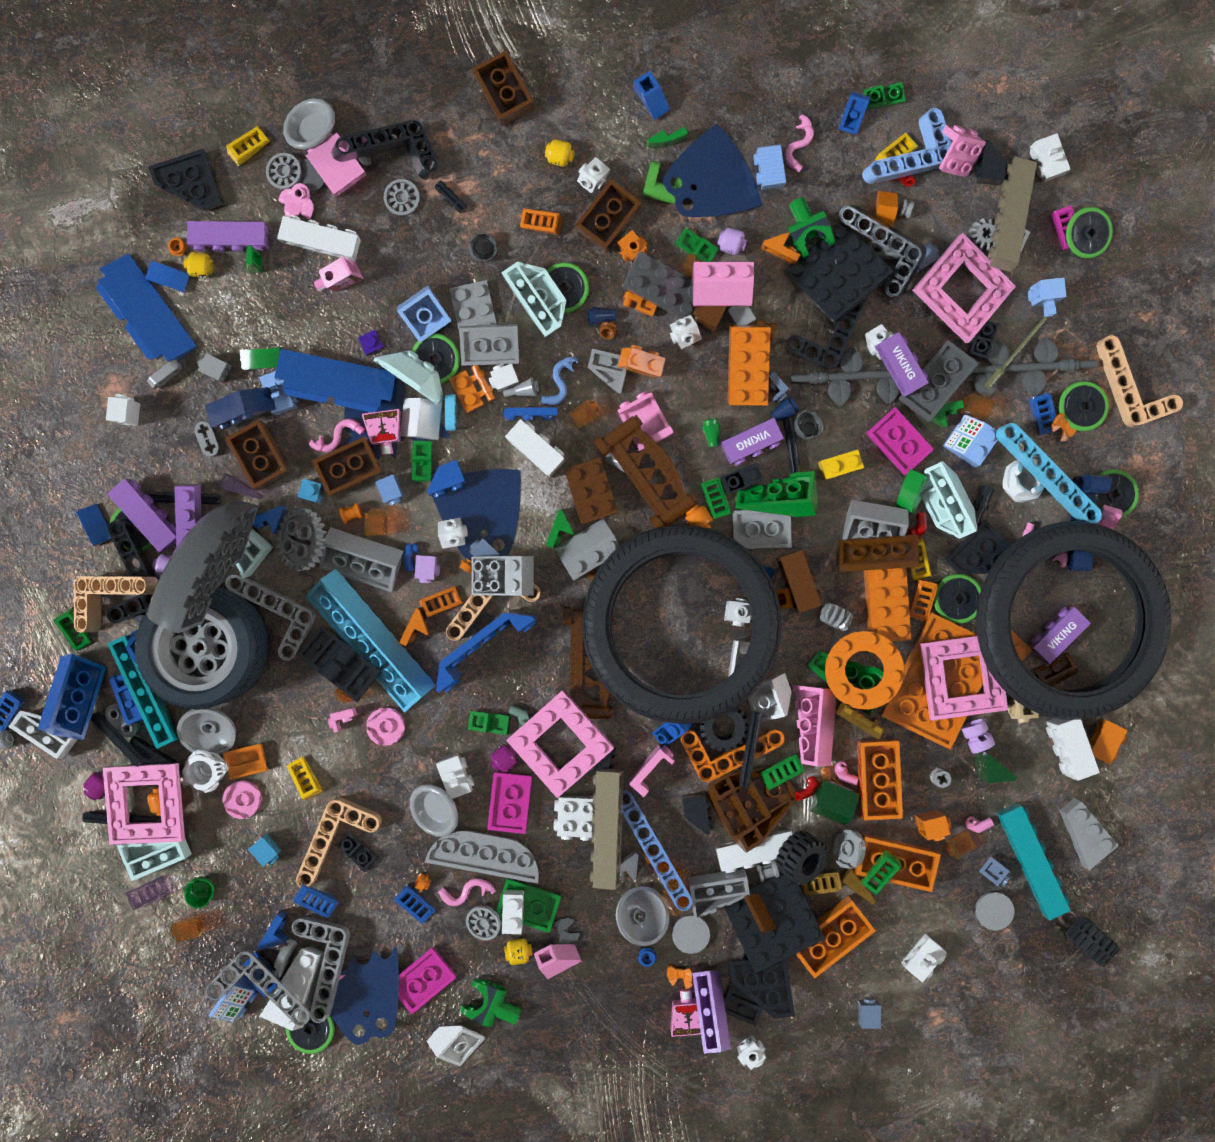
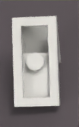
M636 849L621 860L620 879L625 875L624 872L626 871L633 881L636 882L638 851Z

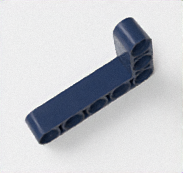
M1088 474L1072 479L1094 504L1096 503L1097 494L1108 493L1111 488V478L1109 475ZM1074 498V504H1075V506H1077V504H1078V501H1077L1076 498ZM1090 512L1087 513V517L1089 520L1091 519ZM1070 514V520H1069V521H1077V520ZM1079 550L1068 551V569L1070 571H1091L1093 554Z

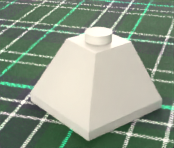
M785 673L765 679L753 695L748 698L751 710L762 713L761 722L785 717L788 714L792 691Z
M463 1026L439 1027L427 1040V1043L437 1058L461 1066L482 1043L485 1036Z

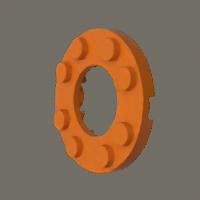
M860 631L843 637L832 647L826 660L825 675L830 690L841 702L853 708L874 709L885 705L896 696L904 680L905 669L899 650L889 639L874 632ZM860 651H869L876 654L884 665L882 680L871 689L862 690L856 688L846 677L845 667L847 661L853 654Z

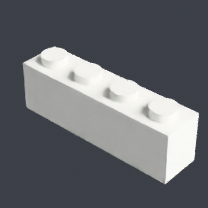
M294 215L282 217L277 237L284 244L339 258L344 256L353 261H356L361 241L355 231L345 229V232L340 231L338 227L328 224L326 227L320 226L319 222L308 220V222L301 221V218Z
M786 828L771 832L762 844L747 853L734 841L715 845L721 871L731 873L739 867L744 866L747 869L754 867L756 863L763 862V864H769L774 862V859L779 854V848L783 845L782 843L790 835L792 836L791 830Z

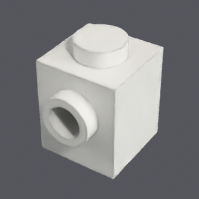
M500 364L493 368L494 371L490 372L492 376L489 378L490 384L493 389L497 388L498 392L520 384L512 364L506 366Z

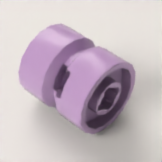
M984 718L971 721L961 727L964 737L969 739L968 745L972 753L985 751L995 745L991 733H987L989 728Z

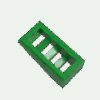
M252 245L247 246V273H262V255Z
M716 478L701 483L712 518L716 519L731 514L720 479ZM717 484L718 488L707 491L706 487ZM719 491L720 495L710 498L709 494ZM722 499L721 503L712 505V501ZM724 506L725 510L718 512L714 511L718 507Z
M73 607L54 618L53 621L75 651L92 642L88 632H80L73 636L71 633L76 631L75 627L71 629L67 627L74 624ZM69 617L70 620L65 622L64 619ZM83 636L84 639L76 643L75 640Z
M792 754L760 772L768 790H771L805 770L798 756ZM783 765H785L788 774L785 772ZM775 769H778L782 778L779 777ZM770 772L772 773L775 782L772 781L769 775Z
M885 850L863 878L861 884L877 895L902 867L900 860ZM881 867H884L886 870H888L887 873L883 871ZM878 873V874L881 875L883 878L880 879V878H879L878 876H876L875 874ZM872 878L879 884L876 886L870 879Z

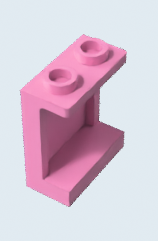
M337 133L335 135L330 134L321 145L309 149L308 154L305 155L335 197L366 176L365 171L356 159L339 162L333 158L332 148L337 139L340 138ZM339 147L341 151L346 152L345 149Z
M645 391L636 396L637 400L632 403L628 400L619 405L618 414L624 422L631 416L637 415L643 423L640 426L641 429L656 442L674 433L657 405L652 392L647 394ZM634 437L632 440L638 451H643V444H639V439Z
M658 745L631 775L629 785L644 797L649 792V789L643 780L662 758L673 764L675 762L673 752L665 745L663 747Z

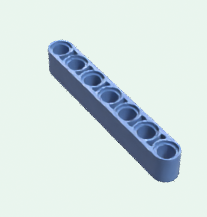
M623 790V795L630 797V802L622 805L624 818L676 908L681 911L688 910L692 906L690 894L634 797L629 791ZM632 811H636L640 815L639 820L636 822L630 821L628 817ZM641 828H646L649 831V837L646 839H642L638 835ZM651 845H656L659 848V853L656 856L648 853V848ZM666 862L669 865L668 872L661 873L658 870V864ZM670 879L678 881L679 887L677 890H670L668 888ZM681 896H685L689 900V904L685 908L678 905V899Z

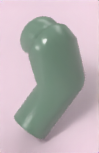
M513 704L511 705L508 713L518 717L519 727L521 728L531 719L529 712Z

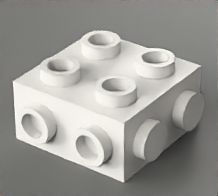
M560 795L559 800H555L554 811H558V819H554V831H557V836H561V839L571 840L573 837H580V840H591L592 832L595 831V824L592 823V815L595 812L593 796Z

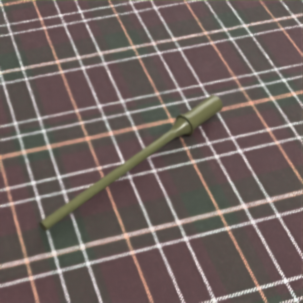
M1043 317L1004 365L995 370L993 375L984 384L986 388L991 389L999 378L1004 375L1005 368L1047 320L1046 317Z

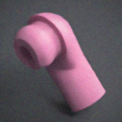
M840 761L835 765V772L838 779L856 786L859 777L849 774L845 762Z
M970 816L965 820V826L976 833L994 826L990 817L979 821Z

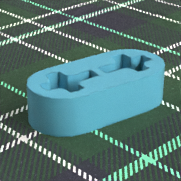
M446 394L445 428L446 431H456V394Z

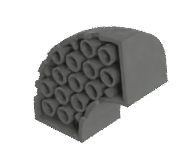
M244 501L229 502L211 510L194 524L173 552L157 583L146 613L152 622L176 633H181L203 624L212 598L209 597L210 594H213L216 588L219 587L225 577V572L229 568L232 569L233 566L243 559L259 506Z

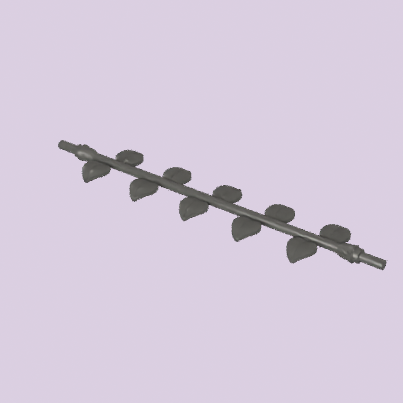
M1042 338L1034 349L1035 358L1039 363L1009 364L1004 372L1027 371L1022 380L1023 385L1034 397L1040 394L1046 385V376L1040 370L1059 369L1061 371L1074 372L1079 368H1097L1098 361H1079L1078 359L1069 358L1054 362L1058 356L1057 347L1051 340ZM995 340L989 358L987 359L990 365L977 366L971 373H979L974 380V387L983 399L989 398L997 388V382L991 389L986 388L984 384L993 375L995 370L1002 367L1009 359V351L1000 341ZM848 348L839 361L840 367L844 371L843 373L814 371L809 372V374L790 375L791 383L809 382L816 385L832 381L828 387V395L837 406H842L850 396L851 387L846 380L881 378L876 390L886 404L894 401L899 394V388L888 370L859 372L862 368L863 360L860 353L854 348Z

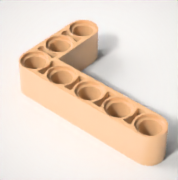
M1111 335L1097 343L1099 357L1122 420L1126 426L1142 425L1175 413L1182 408L1183 400L1178 395H1170L1143 405L1120 340L1116 336ZM1106 341L1110 342L1111 350L1106 348ZM1113 359L1118 362L1117 368L1112 365ZM1119 377L1123 378L1124 386L1119 384ZM1126 395L1131 398L1130 404L1125 401ZM1169 400H1171L1173 403L1172 409L1168 406ZM1150 407L1155 409V415L1150 413ZM1133 413L1137 415L1136 422L1132 420Z
M80 576L76 578L74 582V627L76 631L96 632L100 629L101 594H153L158 579L156 577Z
M534 584V588L537 590V596L533 599L529 598L527 595L521 597H523L529 602H534L540 598L541 590L536 584ZM471 595L447 627V637L453 641L461 639L494 595H479L483 598L481 606H476L473 602L474 597L477 595ZM464 611H469L472 614V619L469 622L464 621L462 618ZM453 626H456L460 629V635L458 637H454L451 634V628Z
M341 797L331 800L326 806L296 878L298 886L302 887L304 884L310 887L316 881L341 821L366 832H374L382 824L380 814ZM333 803L340 804L341 811H335ZM351 810L358 812V819H353L350 816ZM368 818H374L377 823L376 826H370ZM325 821H331L334 826L333 829H328L325 826ZM318 838L326 841L325 847L318 844ZM310 857H317L318 864H313ZM303 874H308L311 877V881H305Z

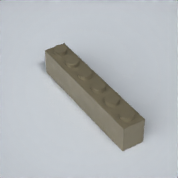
M1014 157L1012 162L1006 165V180L1003 181L1001 187L1003 196L1000 197L998 202L1000 212L995 218L997 228L994 230L991 238L994 244L988 254L990 267L1012 272L1019 263L1037 162Z
M599 769L593 777V784L596 785V793L593 794L595 812L592 815L595 831L592 832L591 841L594 843V851L591 852L593 870L590 873V881L593 882V888L616 890L620 886L624 770Z

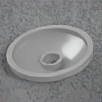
M213 708L191 709L180 718L177 725V735L182 745L191 752L197 749H204L221 755L233 746L236 739V729L231 719L221 711Z
M640 886L632 888L618 902L616 909L617 926L624 938L632 944L638 946L652 945L664 936L668 928L669 909L667 903L660 893L650 887ZM636 913L639 916L638 920L635 918Z

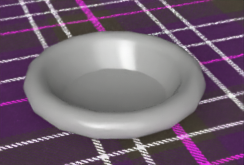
M312 98L297 104L289 112L284 122L283 134L287 143L295 149L302 150L315 148L323 143L331 134L335 125V112L332 106L323 99Z
M432 784L421 785L414 789L410 796V810L418 826L426 833L436 837H445L454 832L458 824V811L450 795L442 788Z

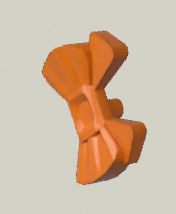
M1063 413L1058 414L1051 424L1052 432L1059 428L1063 430L1059 441L1062 442L1067 441L1068 437L1073 436L1076 432L1075 429L1070 427Z
M673 965L669 966L667 977L672 986L675 985L678 978L684 980L686 990L693 985L692 968L689 967L684 970L677 969Z

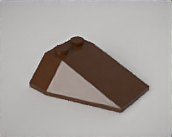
M770 766L752 769L749 788L739 785L741 771L724 774L708 784L710 802L729 837L745 853L765 841L797 800L795 797L796 791L789 780L768 790L760 772ZM775 769L779 777L782 778L778 769ZM770 772L769 775L772 781L775 782V779L772 773Z

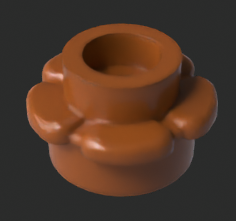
M603 322L599 328L601 337L610 340L618 333L616 325L612 322Z

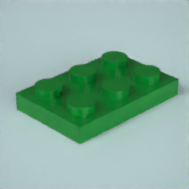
M507 878L496 910L499 917L502 918L504 891L524 890L523 925L550 933L561 895Z

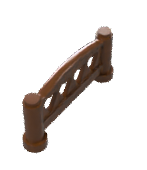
M637 415L631 416L602 438L598 437L593 442L604 457L612 453L655 513L649 519L654 527L668 526L696 506L698 500L693 493H686L683 481L674 463L664 449L641 429L640 426L643 423ZM637 437L639 444H643L644 450L642 452L627 453L631 440ZM643 454H650V459L655 461L654 467L638 468ZM655 469H660L662 471L661 475L666 477L664 483L649 484ZM667 484H671L672 490L677 492L676 498L660 499Z
M563 606V625L571 626L570 697L589 719L612 718V706L608 705L610 693L600 680L595 682L583 674L592 668L589 659L583 655L586 653L582 632L583 609H571V606ZM594 685H599L600 691L598 693L600 694V699L594 701L583 692Z

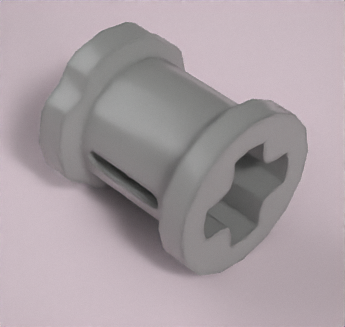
M940 768L932 770L930 774L932 783L940 788L950 785L951 777L948 772ZM938 776H943L944 779H943V781H942V780H938L937 777H938Z
M775 860L766 865H756L761 882L766 878L779 877Z

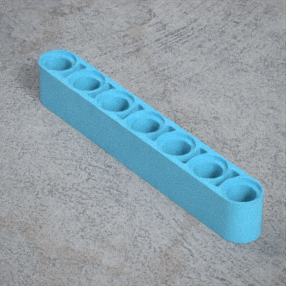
M1009 423L998 428L996 437L1002 445L1077 521L1089 523L1100 521L1102 517L1100 509L1018 425ZM1006 429L1010 431V437L1006 435ZM1020 443L1024 445V451L1020 449ZM1033 457L1037 458V465L1034 464ZM1047 470L1051 473L1050 479L1047 477ZM1061 484L1064 486V492L1060 490ZM1074 498L1078 501L1077 506L1074 504ZM1088 512L1091 514L1090 520L1087 517Z

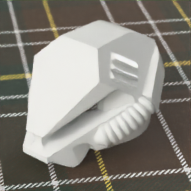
M1033 459L1034 464L1037 465L1038 461ZM1018 460L1006 466L1003 477V489L1015 502L1023 503L1040 497L1044 486Z
M197 749L187 758L182 775L187 783L207 793L217 788L219 781L226 774L228 766L217 753Z

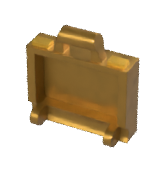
M842 702L836 706L835 713L878 740L885 731L884 728L877 725L878 718L875 717L871 721Z

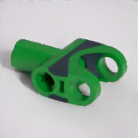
M798 198L792 201L789 207L797 223L788 226L787 229L803 258L809 256L807 243L814 237H821L830 246L834 245V236L825 212L820 211L812 215L805 198Z
M474 978L471 985L483 995L484 1001L479 1005L470 1006L462 1004L460 1008L461 1013L474 1022L486 1027H492L496 1017L515 1025L522 1009L504 1001L508 992L507 989L494 982Z

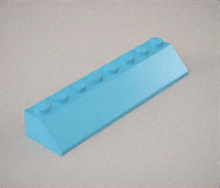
M336 569L321 578L305 596L344 643L382 672L376 680L404 713L436 686L407 650L385 627L382 621L373 613L368 604L361 599L356 590L348 584L343 575Z

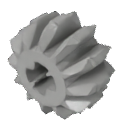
M982 218L979 220V223L974 222L972 224L973 228H970L968 231L971 236L968 238L971 241L973 240V243L978 245L980 250L984 248L988 252L993 247L994 242L991 241L997 225H992V219H988L986 222ZM984 232L987 233L985 238L982 236Z
M831 603L824 605L819 616L820 621L842 631L848 629L853 618L850 611Z

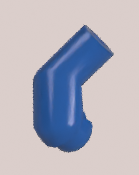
M417 543L407 544L403 553L404 568L407 572L414 570L412 555L419 552Z

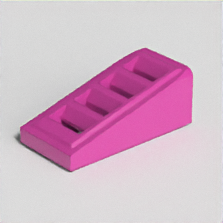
M1072 205L1050 214L1062 250L1069 249L1068 243H1066V235H1064L1067 226L1062 227V224L1069 223L1074 215ZM1066 215V218L1060 220V216Z

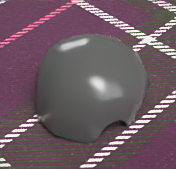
M485 232L475 234L470 239L468 245L470 255L479 262L492 260L498 250L494 237Z
M804 410L798 414L794 422L795 432L802 439L814 440L823 431V420L816 412Z

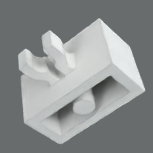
M1058 134L1035 141L1030 146L1031 158L1037 162V174L1039 178H1042L1043 183L1063 176L1071 170Z
M460 753L436 763L445 790L452 799L473 790L474 782L472 776L467 775L465 768H468L465 758H461Z
M925 933L901 963L909 972L923 982L925 979H929L933 974V969L945 960L947 952Z

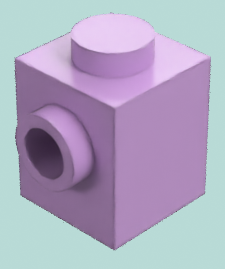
M416 555L415 578L420 579V583H431V580H436V576L440 575V565L437 564L438 557Z

